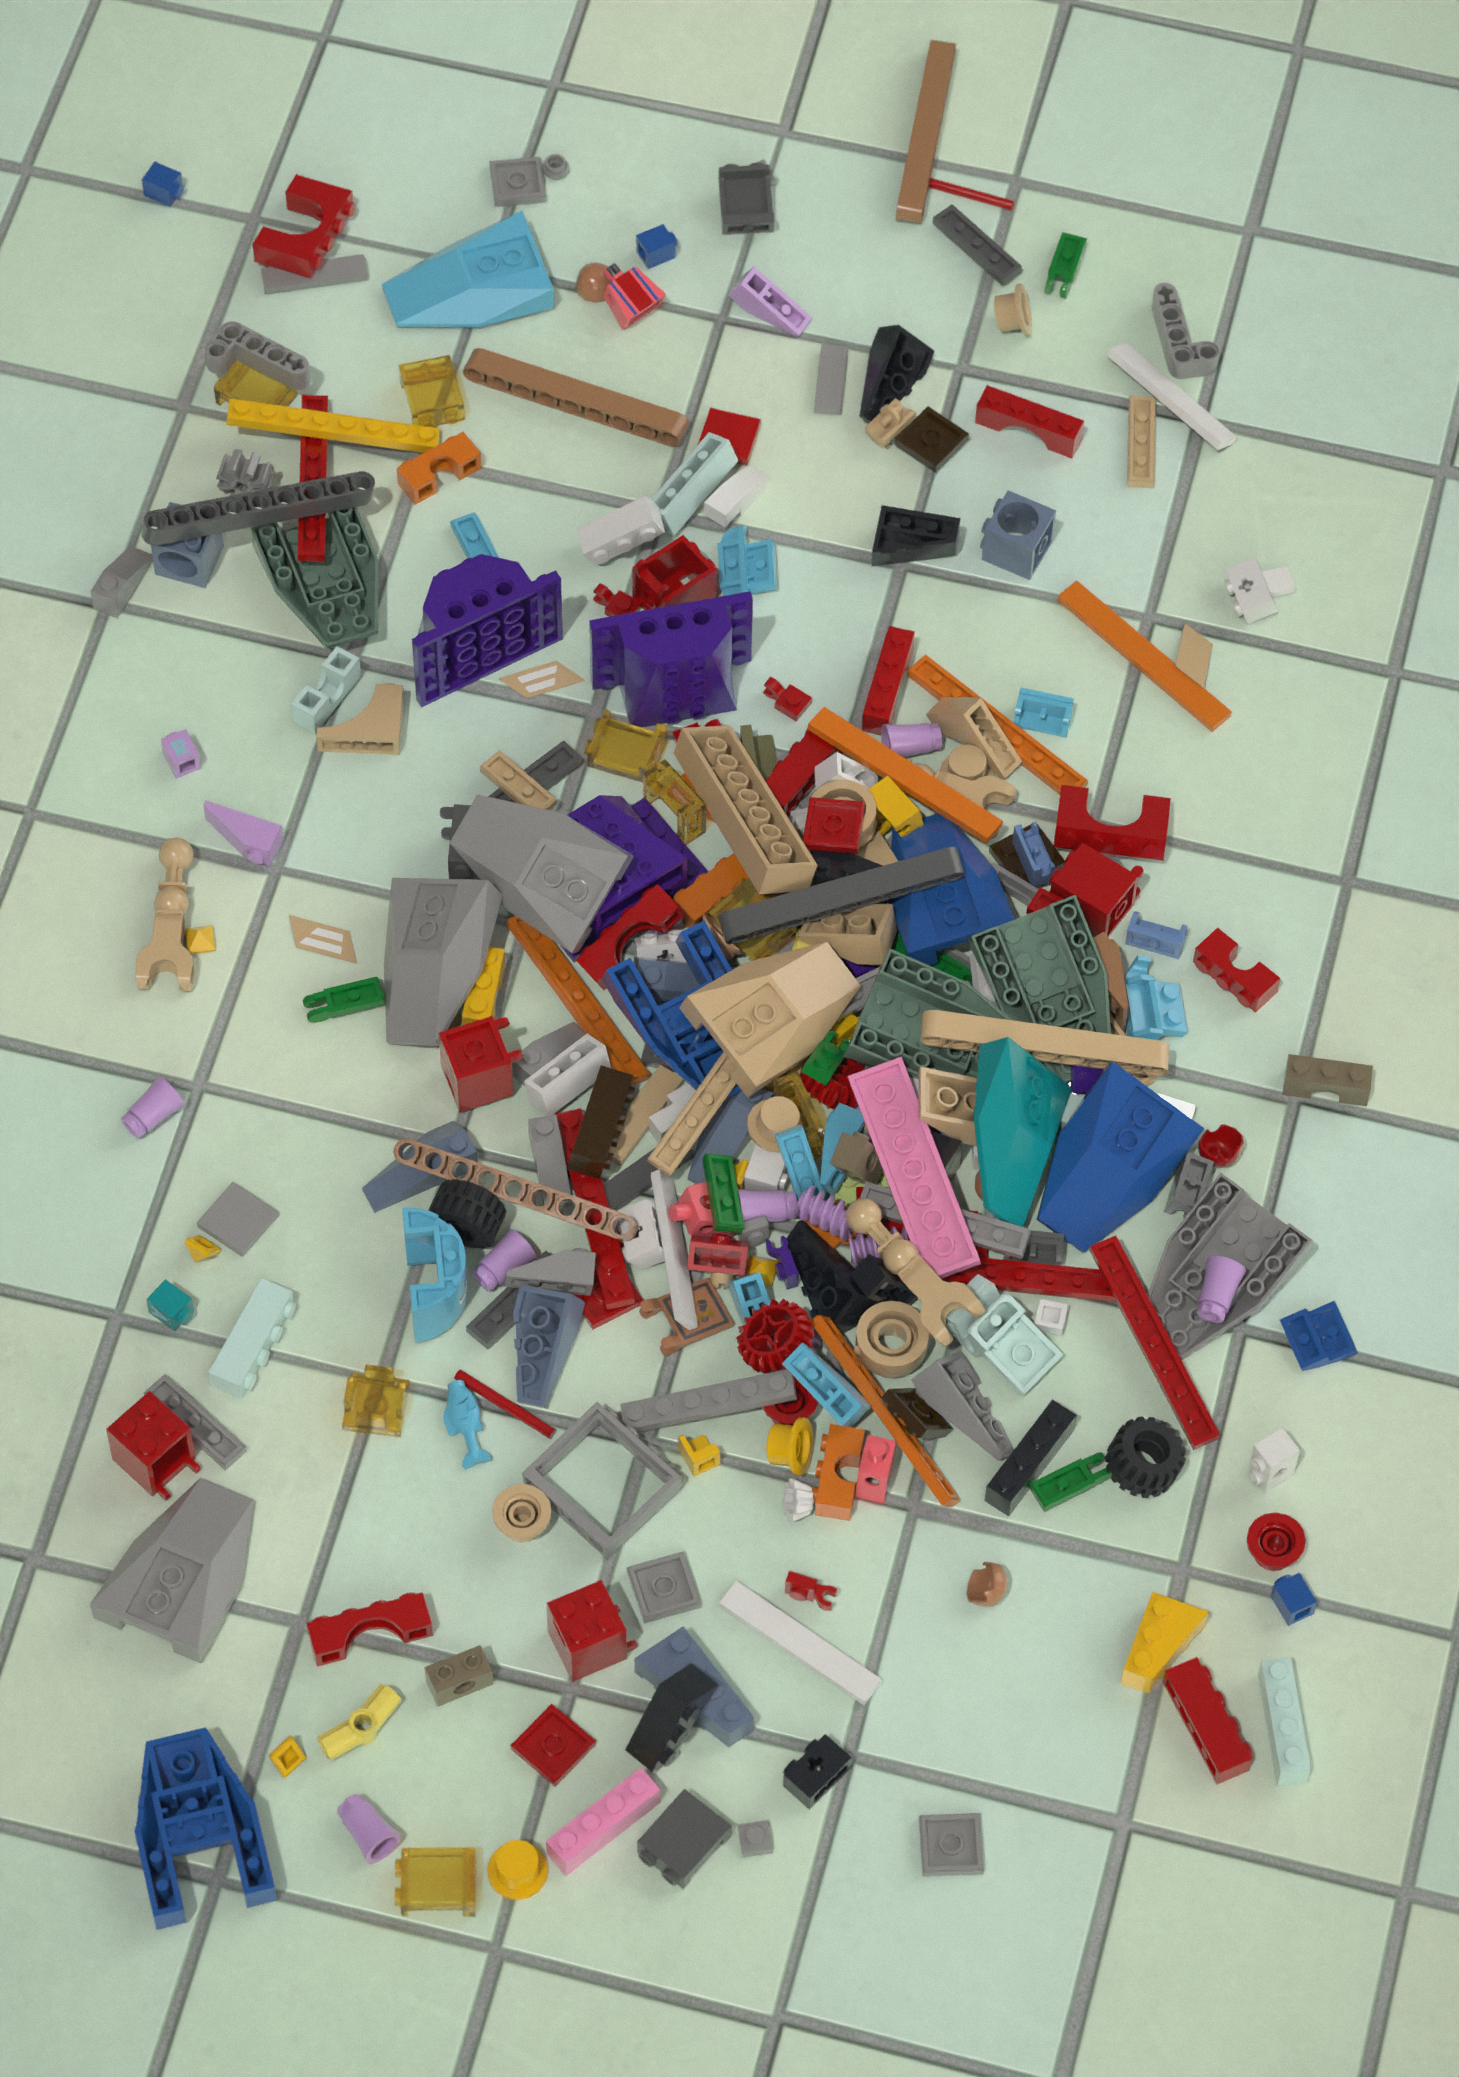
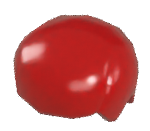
M1221 1124L1213 1132L1207 1129L1198 1142L1199 1155L1214 1161V1167L1230 1166L1239 1158L1242 1152L1243 1136L1236 1128L1226 1124Z

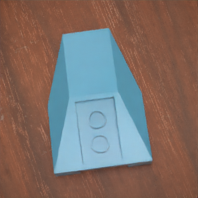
M522 210L448 245L382 284V289L397 327H483L554 308L553 287Z

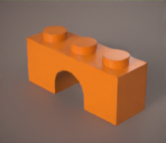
M461 432L456 436L447 438L445 442L438 446L425 450L416 458L403 462L396 468L397 483L414 505L437 493L435 473L450 471L460 481L482 469L481 453L467 435Z
M830 1424L828 1434H822L820 1451L825 1452L824 1460H818L815 1477L820 1478L819 1487L813 1486L812 1489L815 1516L850 1521L855 1495V1482L839 1478L836 1472L843 1467L859 1468L865 1429Z

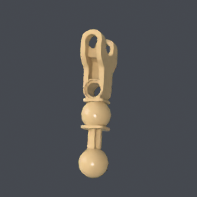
M915 764L982 808L992 803L1011 804L1017 794L1014 785L995 776L989 775L980 777L977 780H968L948 772H941L938 769L934 773L933 769L926 764ZM1000 829L992 837V839L998 836Z
M182 838L168 839L159 850V861L166 868L165 881L158 882L159 892L154 900L155 919L152 942L144 947L136 958L137 989L149 990L154 976L159 972L165 971L172 972L177 976L180 991H191L193 987L195 973L193 958L190 952L183 947L184 915H186L189 907V898L187 897L186 883L182 882L183 871L191 865L194 852L191 845Z
M859 1198L851 1202L846 1210L847 1225L855 1233L868 1234L878 1244L879 1248L876 1252L883 1259L884 1266L892 1274L898 1275L921 1301V1323L943 1347L948 1346L953 1340L952 1335L945 1326L946 1317L951 1311L965 1309L976 1318L986 1312L985 1307L965 1284L960 1282H944L919 1256L918 1250L912 1242L904 1240L898 1232L892 1235L881 1223V1209L876 1202L866 1198Z

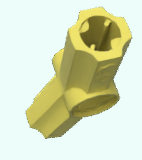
M380 1684L363 1706L355 1710L348 1720L317 1737V1741L326 1758L332 1761L359 1745L371 1744L377 1737V1731L401 1703V1697L387 1685ZM362 1723L370 1725V1727L364 1731L356 1729V1727Z

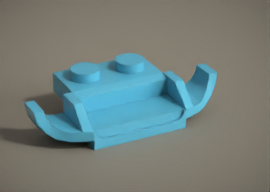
M746 525L730 528L724 533L721 542L718 543L719 583L724 596L751 591V594L777 589L775 544L772 539L748 544L746 541L748 527Z
M1137 955L1124 976L1128 1001L1127 1036L1158 1040L1162 1035L1183 1037L1188 1031L1179 983L1154 981V976L1147 974L1151 962L1150 957Z

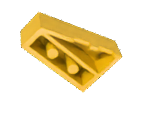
M1152 1592L1125 1663L1121 1684L1150 1693L1164 1677L1165 1670L1172 1667V1664L1182 1652H1185L1197 1634L1201 1633L1206 1627L1209 1611Z

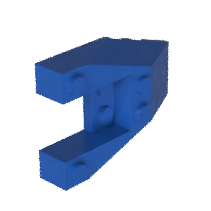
M705 921L680 932L675 941L699 986L658 1006L631 958L607 969L602 977L614 1002L645 1044L695 1090L698 1089L724 1051L705 1026L696 1030L679 1007L688 995L732 971ZM737 1083L726 1099L742 1091Z
M206 1727L146 1741L135 1837L156 1930L187 1923L172 1857L229 1843L233 1845L247 1908L277 1901L255 1802L242 1786V1782L227 1763L225 1756Z

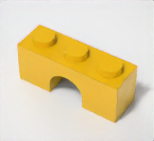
M489 947L483 971L465 999L462 1025L493 1016L495 1019L497 990H501L505 971V949Z

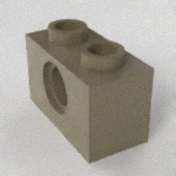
M854 1131L853 1135L842 1132L829 1163L849 1179L862 1184L866 1182L877 1184L883 1170L872 1141L869 1140L870 1137Z
M481 1645L425 1667L426 1683L437 1707L493 1685L492 1669Z

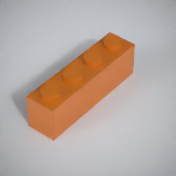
M733 853L727 858H721L708 873L700 874L687 889L679 890L672 900L686 914L683 917V924L690 928L703 921L704 913L715 920L721 913L727 911L740 901V896L744 895V883L751 882Z

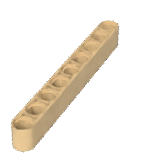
M927 1010L922 1013L920 1042L929 1046L979 1052L981 1044L1009 1037L1039 1061L1104 1069L1113 1061L1128 1073L1149 1076H1163L1168 1073L1169 1044L1164 1041L940 1010Z

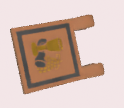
M709 1278L691 1284L698 1327L690 1331L674 1319L670 1293L658 1298L646 1299L640 1303L639 1313L643 1319H648L662 1310L675 1335L667 1336L661 1340L660 1350L664 1356L672 1355L684 1346L734 1327L731 1316Z

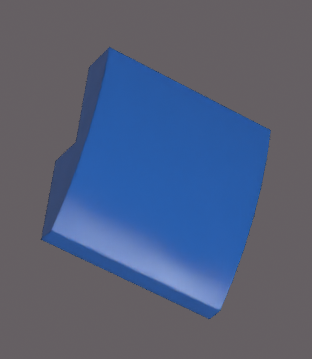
M1335 1300L1309 1312L1305 1308L1280 1319L1302 1371L1329 1365L1358 1354Z

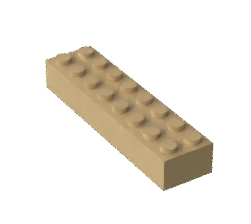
M731 725L682 728L674 755L759 894L785 893L810 887L817 864Z

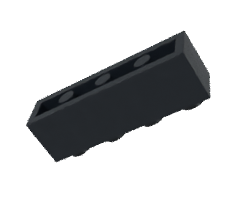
M1052 1399L987 1484L985 1502L1009 1517L1030 1490V1484L1039 1478L1073 1433L1077 1415Z

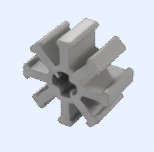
M236 449L233 451L232 457L227 453L223 456L216 479L219 480L217 487L220 491L232 489L230 496L269 489L274 476L271 473L273 466L270 462L258 464L261 455L252 452L249 460L242 454L241 449Z

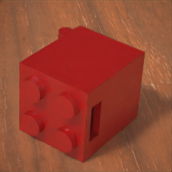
M682 535L646 559L639 560L632 567V597L642 602L643 610L715 598L717 568L712 560H707L701 554L696 543L690 542ZM688 577L691 581L684 585L681 581Z
M1082 843L1076 851L1074 849L1070 851L1062 869L1054 871L1049 880L1051 884L1049 892L1063 899L1076 895L1092 937L1103 932L1109 937L1140 896V888L1137 886V882L1143 875V868L1141 866H1134L1129 871Z
M493 1016L439 1032L441 1068L459 1113L513 1096L511 1063L521 1060L523 1054L521 1050L507 1053L499 1033L500 1029L510 1025L507 1017L494 1020Z
M148 1391L106 1428L112 1460L152 1497L157 1493L164 1500H168L171 1495L164 1488L166 1484L187 1466L196 1474L201 1470L200 1466L194 1461L196 1458L190 1427L151 1391Z
M602 1580L546 1603L548 1634L572 1682L626 1660L627 1653L638 1647L636 1640L627 1642V1630L619 1616L621 1610L618 1605L613 1604Z

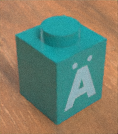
M166 1279L146 1299L148 1312L173 1331H176L181 1325H186L194 1313L192 1298Z

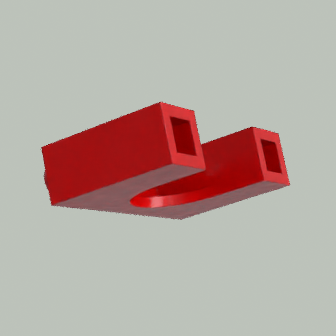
M296 174L285 191L287 210L313 217L319 220L321 224L316 229L304 234H289L263 226L252 243L254 262L311 279L316 269L319 270L321 268L326 253L332 250L337 235L342 234L347 219L353 216L356 204L353 202L352 190Z
M1061 785L1053 847L1077 850L1084 843L1099 853L1164 861L1171 798L1143 795L1141 815L1135 822L1124 826H1111L1096 821L1088 813L1087 798L1089 788Z

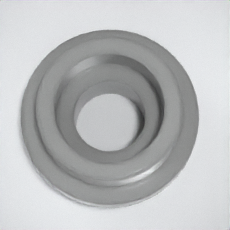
M552 154L544 161L543 172L552 179L562 178L568 172V163L563 156Z

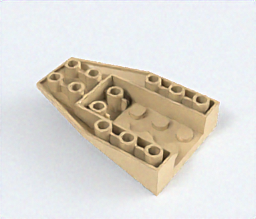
M823 942L745 962L688 995L679 1009L696 1030L705 1026L736 1067L731 1077L747 1098H749L813 1053L861 985L828 942Z

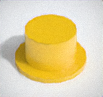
M799 1417L794 1425L774 1424L771 1427L766 1446L767 1458L770 1464L790 1466L791 1472L796 1476H803L807 1472L811 1463L814 1446L813 1429L809 1419Z
M512 1840L496 1849L490 1857L487 1873L489 1883L495 1892L507 1899L522 1900L539 1893L546 1883L548 1866L547 1860L540 1849L523 1840Z

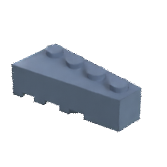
M684 1626L634 1658V1673L642 1679L645 1678L654 1685V1689H657L659 1683L690 1663L719 1684L696 1720L727 1747H731L753 1732L754 1717Z

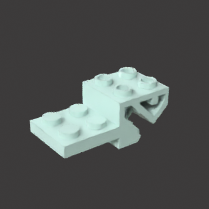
M977 1274L966 1286L982 1303L986 1312L976 1318L965 1309H955L946 1317L945 1326L974 1358L982 1355L1023 1396L1064 1354L1024 1314L1026 1310L1011 1295L1007 1293L1000 1295L994 1283Z

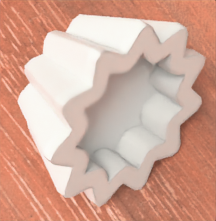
M790 1478L789 1482H785L782 1505L784 1506V1515H787V1520L795 1521L811 1514L814 1499L812 1488L809 1485Z

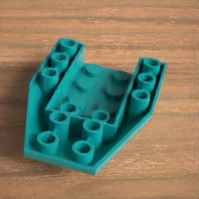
M1005 1037L980 1045L979 1058L977 1060V1082L975 1085L976 1098L973 1110L984 1209L1000 1221L1023 1227L1065 1110L1071 1086L1011 1038Z

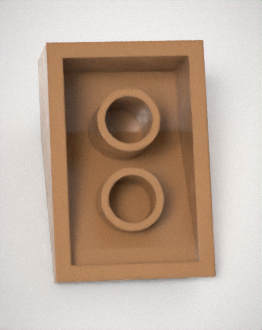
M1105 932L1093 937V940L1107 972L1109 1001L1116 1014L1110 1009L1109 1011L1125 1033L1128 1001L1120 948L1115 940H1110Z

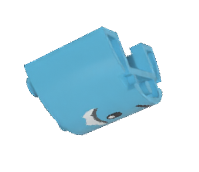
M402 1208L407 1266L436 1263L438 1283L410 1285L415 1343L443 1334L455 1324L462 1314L468 1295L466 1255L462 1239L451 1224L448 1225L437 1214L424 1209Z

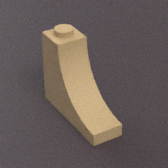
M393 683L376 684L371 701L356 717L336 726L317 728L318 752L400 755L404 709L403 685Z
M943 697L926 713L931 723H938L942 736L955 739L964 745L969 744L980 748L986 755L988 766L998 778L1005 779L1022 763L1019 755L981 697Z

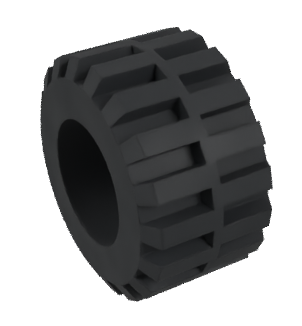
M458 1179L445 1180L441 1183L428 1210L437 1214L448 1225L451 1224L460 1235L464 1246L480 1249L490 1247L493 1244L506 1216L505 1206L498 1197L475 1183Z
M1143 1416L1137 1417L1135 1421L1130 1419L1125 1425L1120 1427L1107 1449L1105 1462L1108 1463L1106 1466L1107 1472L1113 1474L1111 1476L1114 1483L1118 1482L1121 1490L1127 1489L1130 1491V1495L1135 1497L1137 1494H1141L1142 1498H1148L1150 1494L1153 1497H1157L1161 1492L1165 1493L1170 1488L1186 1460L1184 1458L1186 1449L1181 1446L1183 1440L1181 1437H1176L1175 1433L1177 1431L1173 1427L1169 1429L1165 1426L1166 1422L1162 1420L1160 1423L1156 1422L1153 1417L1145 1420ZM1135 1451H1142L1148 1454L1156 1464L1142 1460Z

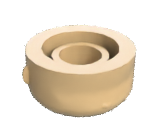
M835 780L820 786L812 794L811 797L865 802L859 848L872 839L877 826L876 802L874 796L866 787L854 781Z
M897 1301L881 1302L870 1307L860 1317L857 1324L854 1353L858 1355L865 1367L876 1375L887 1378L903 1377L916 1370L924 1360L928 1348V1339L931 1334L921 1323L920 1312L912 1306ZM893 1335L899 1337L905 1343L897 1349H889L881 1345L879 1339L884 1336Z

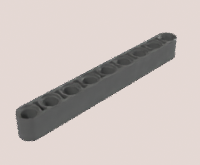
M359 471L152 510L144 516L141 534L147 544L161 545L360 507L371 502L375 479L370 473Z
M947 847L721 913L718 919L726 944H736L955 881L963 877L965 872L957 848Z

